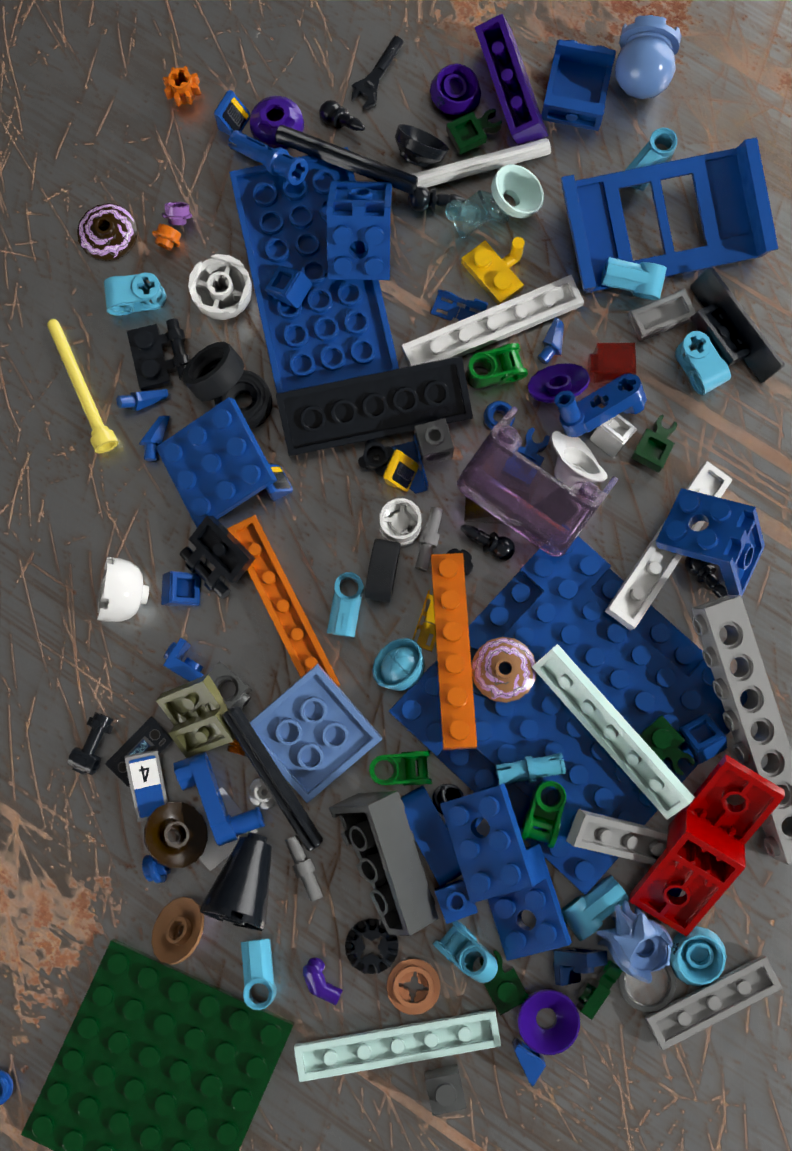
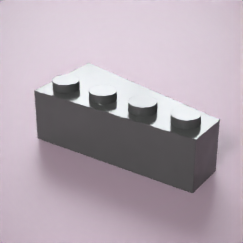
M399 792L358 793L329 807L333 819L339 816L345 832L341 833L346 846L352 844L360 860L356 865L360 876H363L367 882L371 883L373 890L370 892V897L388 935L411 936L438 920L435 901L425 877V869L420 861L415 838L410 829L405 814V806Z

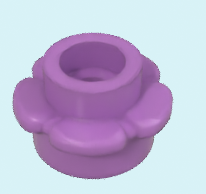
M168 202L164 204L165 213H162V217L168 219L169 224L185 225L187 223L186 219L192 218L188 203Z

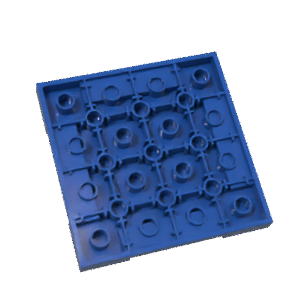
M564 523L469 625L471 668L472 660L478 649L487 641L495 638H514L525 644L534 655L535 662H538L558 644L638 734L662 715L682 737L679 728L706 713L711 716L725 736L730 732L723 719L725 710L722 701L717 697L713 689V681L715 679L712 670L705 663L702 650L652 605H650L637 627L631 631L604 612L624 583V580L610 569L611 565ZM436 660L423 673L420 680L413 687L409 688L389 710V714L474 793L499 785L495 769L496 764L524 760L526 756L537 758L562 753L566 774L538 778L533 783H529L527 780L505 784L520 832L526 811L530 805L533 790L539 782L552 780L561 784L565 789L566 802L554 848H548L547 843L526 838L525 841L531 846L540 843L544 858L574 887L586 895L619 857L574 847L566 841L578 809L645 825L658 809L537 672L536 680L530 691L519 700L507 703L492 701L482 695L473 681L477 748L443 750L438 666ZM501 663L499 671L507 675L511 672V667L508 663ZM746 691L740 697L742 706L747 702L748 696ZM685 741L678 748L682 752L691 755L695 764L690 766L685 759L681 758L678 761V767L684 775L675 774L670 767L669 760L667 758L663 760V763L681 783L699 764ZM548 786L542 790L541 801L544 805H552L557 801L558 792L553 786ZM537 826L533 827L541 831H547V829H543Z

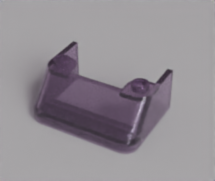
M513 406L494 426L457 480V486L466 497L545 553L560 557L567 552L619 479L613 476L603 491L595 484L585 481L576 482L570 489L518 452L522 439L517 430L509 426L519 410Z

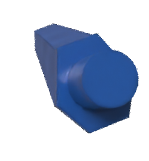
M557 317L554 318L545 339L542 341L545 348L537 356L538 360L546 365L554 355H562L564 324Z
M167 389L131 392L130 395L117 396L116 403L118 408H131L133 411H139L166 399L169 394Z
M159 416L139 442V445L144 446V460H157L156 447L162 443L170 416Z

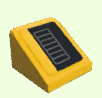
M396 450L391 457L383 478L387 485L407 492L419 465L402 451Z

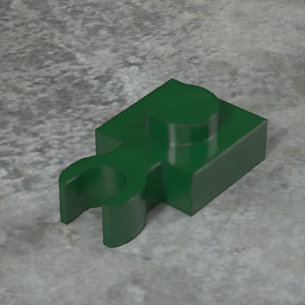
M496 109L487 110L478 119L474 112H471L446 124V131L459 155L486 143V133H496L501 130L502 120L497 123L488 121L496 117Z
M660 415L655 421L653 431L648 428L645 430L631 457L658 473L664 467L675 444L667 438L671 436L677 427V422L674 421L669 429L664 428L661 425L664 415Z
M662 715L639 734L662 761L665 758L669 760L670 767L675 774L684 775L678 767V761L681 758L685 759L690 766L695 764L691 755L682 752L678 748L685 740Z
M493 949L497 958L498 970L495 977L491 981L484 983L499 1014L502 1015L521 1005L528 995L515 969L511 967L504 971L502 968V957L496 949ZM479 957L481 966H483L484 960L482 957Z
M609 960L608 965L604 966L598 978L594 979L591 984L586 982L580 989L576 997L579 1001L576 1005L578 1010L592 1020L610 994V988L620 977L623 970Z

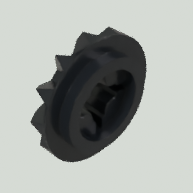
M365 919L355 924L349 931L345 942V954L352 967L362 973L379 974L391 967L398 954V939L396 935H388L382 920ZM362 935L370 941L378 939L380 936L383 937L377 947L380 951L379 954L382 956L381 958L372 952L363 958L361 957L366 947L361 937Z

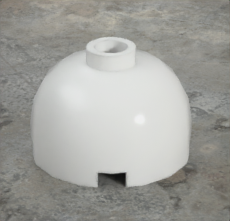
M215 254L211 256V259L203 263L200 261L195 265L189 275L188 288L193 303L203 314L212 319L226 320L236 317L246 309L251 300L252 283L248 271L240 260L230 255Z
M107 556L104 566L106 576L101 581L97 620L122 622L133 617L137 613L140 604H147L149 586L143 585V574L132 562Z

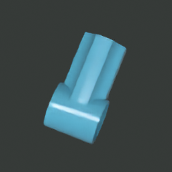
M662 127L656 129L652 133L649 142L626 170L670 162L677 146L678 138L676 133L669 128ZM662 144L668 149L660 150L655 145ZM649 183L631 187L635 190L644 191Z
M608 257L603 268L601 285L633 292V295L639 298L660 300L667 268L656 263L641 262L637 264Z
M345 572L340 574L334 584L335 590L327 633L355 638L364 586L357 574ZM346 580H353L358 584V591L353 596H345L340 591L341 584Z
M610 875L586 895L576 897L561 910L565 923L577 939L583 941L603 925L602 921L615 911V905L619 904L622 906L625 900H629V897L622 886Z
M271 939L241 942L244 976V1002L253 1010H262L274 1001L277 992L274 983ZM261 983L268 988L269 996L266 1001L258 1002L253 998L251 992L254 984Z

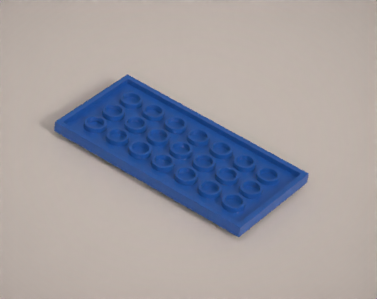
M310 155L301 156L308 163V172L303 182L295 186L288 183L285 177L269 173L265 165L229 172L277 393L399 368L379 280L328 279L326 205L331 181H356L354 172ZM354 241L350 245L351 250L356 254H363L368 249L367 245L362 241ZM280 265L302 271L312 283L299 308L291 307L264 291Z

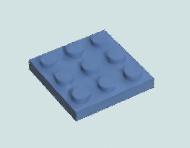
M318 663L249 722L284 778L306 803L310 802L382 740V736Z

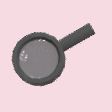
M649 914L648 919L661 925L662 922ZM671 965L651 972L652 982L649 984L623 971L617 979L618 989L622 998L634 1009L642 1012H656L665 1008L673 999L676 990V976Z

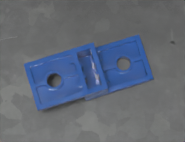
M505 784L441 803V809L470 901L475 903L488 899L506 960L509 961L570 945L572 941L540 843L525 847ZM479 817L484 818L489 823L490 831L487 836L481 835L476 829V821ZM523 910H529L534 914L536 918L535 927H528L524 924L521 916Z

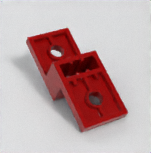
M726 754L693 794L695 797L693 801L680 810L668 825L667 848L629 895L630 903L686 937L746 868L745 844L785 798L784 789ZM738 794L745 801L740 805H731L726 801V798L730 795ZM672 888H680L686 894L674 897L668 891Z

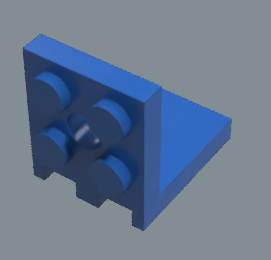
M331 181L326 205L328 279L390 280L392 183ZM354 241H362L367 245L368 249L363 254H356L351 250L350 245Z
M681 488L656 540V545L659 549L719 565L728 595L741 596L745 592L765 547L756 507ZM698 521L709 523L707 528L702 531L691 529Z

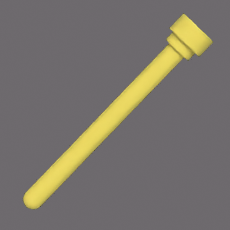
M50 319L47 327L93 430L91 432L92 437L90 438L93 449L96 453L108 452L114 449L119 442L114 431L109 430V427L104 426L60 323L56 319Z

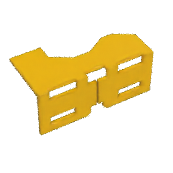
M428 590L412 640L415 639L417 630L420 629L417 640L418 645L422 649L432 652L436 642L433 595H430V590ZM429 599L431 601L426 612L424 611L427 600ZM423 615L425 616L423 625H420V621ZM429 634H432L433 638L430 646H428L426 643Z

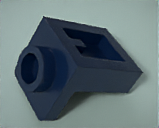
M580 947L554 950L553 968L555 984L565 986L579 983L581 981V973H594V967L608 965L607 950Z

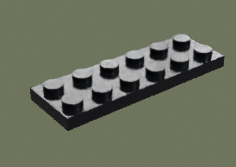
M462 356L276 393L289 456L415 431V426L443 418H446L447 424L473 419Z

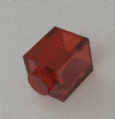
M597 343L593 354H589L588 371L589 373H594V383H609L621 375L636 374L635 343Z

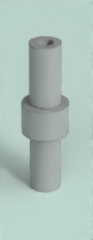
M431 507L426 528L421 531L418 542L421 544L415 565L416 569L427 571L433 548H437L440 537L437 532L443 510L440 508Z
M295 835L286 839V845L295 863L292 866L297 879L301 878L310 901L313 902L322 898V892L313 874L316 870L311 858L307 859L298 836Z

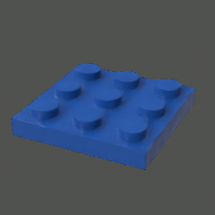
M228 397L156 447L197 528L207 515L219 519L277 481L234 398Z

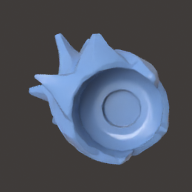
M625 900L622 909L619 904L615 905L616 917H612L616 928L597 931V935L603 938L598 942V945L606 946L609 949L614 961L621 970L649 984L652 982L651 972L661 970L665 966H670V947H672L673 942L663 926L648 919L637 906L633 913L630 910L628 901Z

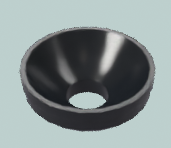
M400 124L397 127L395 140L400 150V156L405 158L406 161L413 165L427 168L428 165L438 163L444 159L449 148L443 141L414 126Z

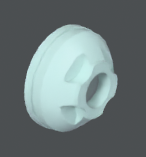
M514 164L505 165L500 168L492 180L491 191L499 210L504 214L524 219L531 217L542 207L544 202L543 188L536 176L528 169ZM507 194L514 199L516 206H511L504 199L503 195Z

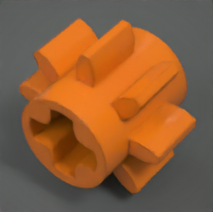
M184 66V68L172 67L169 76L163 77L166 87L164 89L166 98L172 99L174 97L178 107L181 104L193 105L195 95H201L198 86L200 83L198 74L193 73L190 75L187 66Z

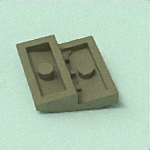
M209 674L166 691L157 698L156 702L174 725L168 734L186 758L228 744L236 739L222 716L228 710Z

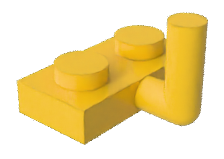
M521 237L513 239L510 253L502 259L486 240L461 258L462 265L497 305L509 301L523 290L524 284L510 269L522 258L525 241Z

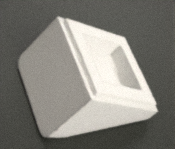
M618 414L597 427L590 440L610 457H615L637 431V428Z

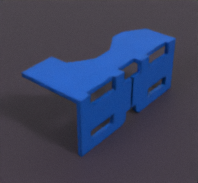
M438 290L437 298L430 314L449 321L457 316L458 321L477 314L470 311V308L482 312L487 310L488 303L476 298L474 301L465 300L452 292ZM443 297L448 300L453 301V303L451 304L441 300V298ZM457 303L466 305L465 309L456 306ZM437 308L448 312L447 315L437 312Z
M413 435V441L391 446L394 451L400 450L417 462V464L418 462L420 463L421 470L418 468L409 489L415 494L428 491L429 485L415 435Z

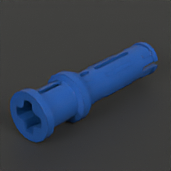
M239 130L233 131L229 136L228 141L232 142L228 144L230 149L265 165L272 175H281L286 178L288 183L294 186L299 185L305 179L308 172V163L305 159L301 157L294 158L289 155L287 150L281 147L273 149Z

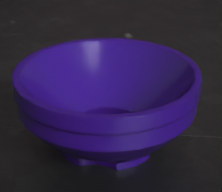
M271 96L261 100L255 105L250 116V130L253 138L273 149L280 147L283 149L290 148L277 143L275 134L280 125L303 132L304 119L298 105L282 96ZM277 108L284 112V116L279 121H271L266 117L267 113L271 109Z
M543 989L530 994L523 1001L518 1013V1029L523 1041L530 1049L543 1055H555L564 1052L575 1042L580 1030V1017L575 1004L568 996L552 989ZM543 1008L552 1009L556 1016L554 1024L547 1028L539 1026L536 1021L537 1013Z

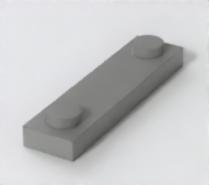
M578 809L566 841L574 847L653 865L667 848L668 831Z
M762 955L719 977L712 983L704 985L669 1003L665 1008L644 1017L659 1047L665 1050L783 988L767 957Z

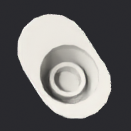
M556 430L551 434V442L558 454L554 475L573 497L581 496L595 482H604L607 479V473L581 439L567 436L564 430Z

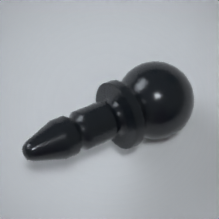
M328 100L321 105L319 116L325 124L334 125L337 128L345 126L354 131L365 130V125L358 118L349 115L348 109L341 106L338 102Z
M418 186L413 194H408V204L415 211H424L428 207L434 211L435 205L456 207L467 202L464 197L456 194L436 195V189L432 188L429 191L422 186Z
M461 526V531L468 538L474 539L475 542L483 545V551L486 553L490 552L495 560L507 561L514 555L515 545L510 538L505 536L498 537V534L495 532L489 535L474 526Z
M686 557L685 568L688 573L696 576V580L699 583L705 582L718 598L728 595L726 588L723 584H720V580L714 574L716 572L715 566L709 562Z

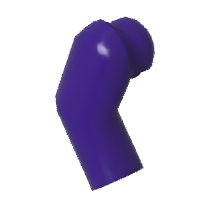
M316 957L310 958L307 965L303 967V977L309 992L336 1006L343 989L325 981L324 974L322 973L325 964L321 959Z

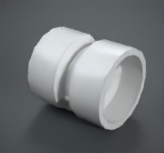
M396 498L387 502L380 513V531L383 539L401 543L400 548L412 545L418 539L421 532V513L418 506L405 498Z

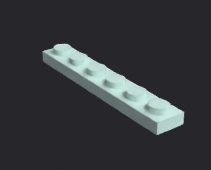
M558 644L532 666L537 674L667 820L693 801L695 797Z
M495 1009L299 1043L294 1045L299 1082L501 1047L496 1012Z

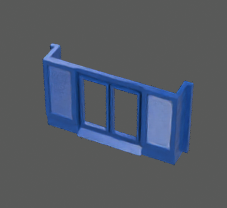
M757 137L746 139L737 148L576 181L574 175L561 177L562 190L584 294L613 288L601 285V276L608 257L637 264L650 262L663 265L667 268L666 278L760 258L770 251L779 249ZM692 174L705 246L675 252L661 180ZM650 183L664 255L633 261L619 189Z

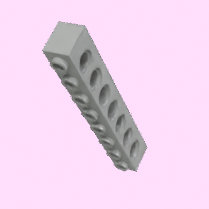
M727 595L691 608L694 615L692 624L695 632L701 636L704 645L702 651L703 658L707 666L711 668L715 679L713 681V689L717 697L722 701L725 710L723 719L726 727L732 731L735 741L733 750L736 758L744 766L785 791V798L761 826L766 836L764 845L768 854L772 858L789 865L792 864V751L742 596ZM723 627H725V629L727 630V638L722 643L719 637L720 630ZM733 659L737 661V670L734 674L730 671V663ZM746 691L748 696L747 702L742 706L740 697ZM756 722L758 730L756 735L752 737L751 727ZM767 754L768 762L762 769L761 760ZM788 818V825L782 831V823Z

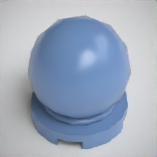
M653 15L635 17V23L628 26L625 23L622 27L619 41L621 50L615 64V77L620 87L628 96L638 99L655 98L668 88L676 70L674 55L679 50L682 35L678 26L673 29L666 25V18Z

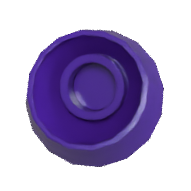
M451 64L440 70L434 77L430 86V94L437 108L447 114L456 116L467 114L475 109L480 102L481 88L478 78L472 69L461 64Z

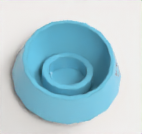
M402 638L394 640L382 648L376 656L372 668L373 678L377 684L395 691H404L413 687L420 680L425 669L421 647L412 639Z
M695 926L687 937L678 933L672 940L673 945L670 947L671 954L669 960L675 976L685 984L697 987L710 984L718 979L725 968L727 958L725 946L718 935L707 928Z

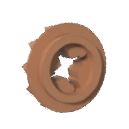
M418 958L402 960L389 974L387 980L388 997L394 1007L405 1014L418 1015L427 1012L435 1005L440 995L439 976L431 964ZM417 972L418 983L423 984L428 989L417 990L413 1001H411L409 989L399 985V983L410 982L413 973Z

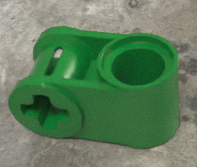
M511 343L474 354L470 358L466 371L468 384L476 389H484L503 383H513L527 377V368H523L519 355L521 351L520 345L518 343ZM477 366L487 369L488 374L478 375L473 368Z
M430 751L401 752V754L377 756L369 765V776L378 785L403 784V786L432 784V779L428 777L427 763ZM415 760L417 761L418 776H416ZM380 761H387L392 766L393 773L387 780H381L375 775V765Z
M544 780L535 786L520 833L523 840H526V838L547 843L548 848H554L566 802V792L561 784L552 780ZM548 786H553L558 792V799L552 805H544L541 801V792ZM537 826L543 829H547V831H541L533 827Z

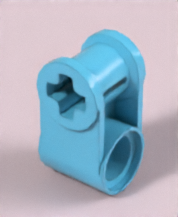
M144 272L128 276H112L104 281L107 313L111 315L125 316L136 312L157 310L166 302V292L160 285L158 278L152 273Z
M701 331L690 332L677 346L675 357L698 394L705 395L731 379L728 365L720 357L705 333Z
M459 920L452 922L453 926L440 941L435 940L433 945L470 978L480 983L491 981L498 970L497 960ZM483 956L482 968L474 972L473 963L478 957Z

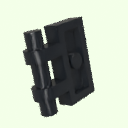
M176 318L166 321L168 331L165 334L160 335L157 324L127 331L141 391H149L172 385L169 373L177 371L179 380L183 381L184 369L191 359L186 354L183 343L186 340L184 330L180 329L178 319ZM172 346L174 357L166 360L164 348Z
M208 515L188 539L196 547V550L193 551L190 547H185L179 554L185 560V566L192 573H197L205 581L204 586L210 592H215L221 599L227 597L231 591L224 584L225 578L230 583L237 582L256 559L214 516ZM206 558L216 567L213 571L205 564Z

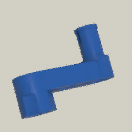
M629 373L619 376L577 403L571 391L558 393L554 402L560 412L559 420L565 434L569 437H579L586 432L589 433L622 412L624 414L640 413L644 410L647 398L640 378L635 374ZM602 404L605 407L600 408L598 405Z
M206 752L173 763L177 781L183 791L197 786L210 828L218 846L238 840L239 835L265 827V821L259 807L233 817L230 814L228 815Z

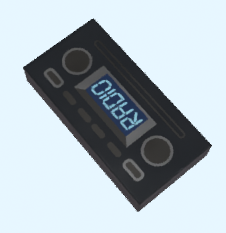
M151 716L105 765L127 787H130L124 757L155 749L158 750V755L160 756L174 741L168 734L169 732Z

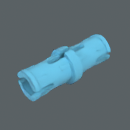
M558 753L537 758L526 756L524 760L496 764L498 784H511L527 780L529 783H533L538 778L566 774L564 759H562L563 755Z

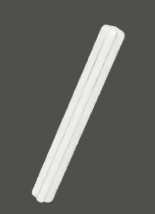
M544 138L413 173L412 175L418 177L417 187L427 188L502 168L505 165L517 164L549 155L551 153V146L549 140Z

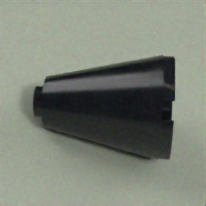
M248 833L247 837L239 838L201 904L200 912L203 915L222 922L225 920L233 923L235 926L246 929L264 930L267 920L272 846L266 843L267 838L265 836Z

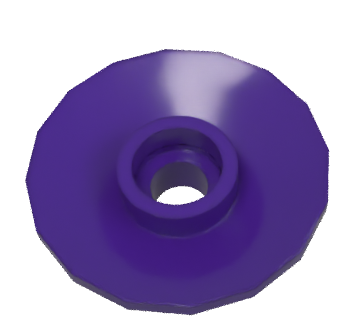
M563 363L548 366L538 371L530 378L527 386L530 396L535 400L544 403H555L556 395L562 391H571L575 397L580 395L588 387L590 377L588 371L582 366Z

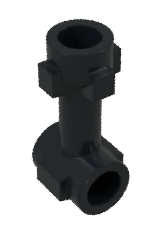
M95 712L93 717H89L87 725L92 728L83 749L75 747L68 757L67 763L73 767L72 770L83 775H94L100 766L101 758L94 754L103 734H111L114 727L111 726L112 718Z

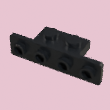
M712 267L706 269L690 285L691 290L705 307L690 317L691 321L696 326L697 331H701L709 337L716 351L728 367L744 360L759 382L767 381L784 367V362L715 269Z

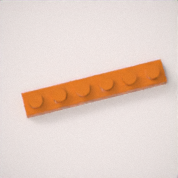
M256 515L227 528L256 558L247 571L300 678L318 663L338 687L341 686Z
M463 553L432 554L430 559L443 750L477 748Z

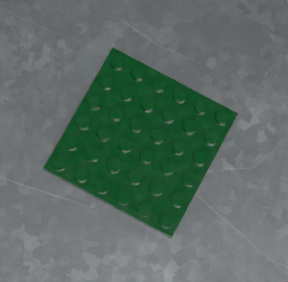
M113 939L109 943L21 1135L53 1151H239L294 1026V1022L266 1009L253 1010L247 1006L244 999Z

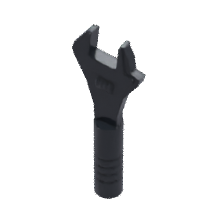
M394 36L370 74L351 85L354 89L351 97L352 102H354L359 94L368 99L362 107L363 110L376 105L380 80L404 44L400 37Z

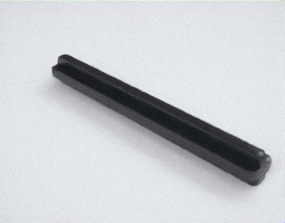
M280 125L276 131L275 138L279 144L377 182H390L393 188L409 194H413L417 188L418 177L285 125Z
M234 706L228 709L222 715L224 721L302 844L308 851L317 848L322 843L323 838L241 708Z

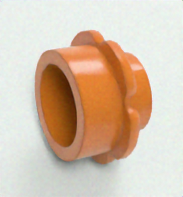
M159 224L157 230L152 231V235L156 237L155 244L161 248L171 251L173 246H180L179 240L182 234L176 229L165 224Z

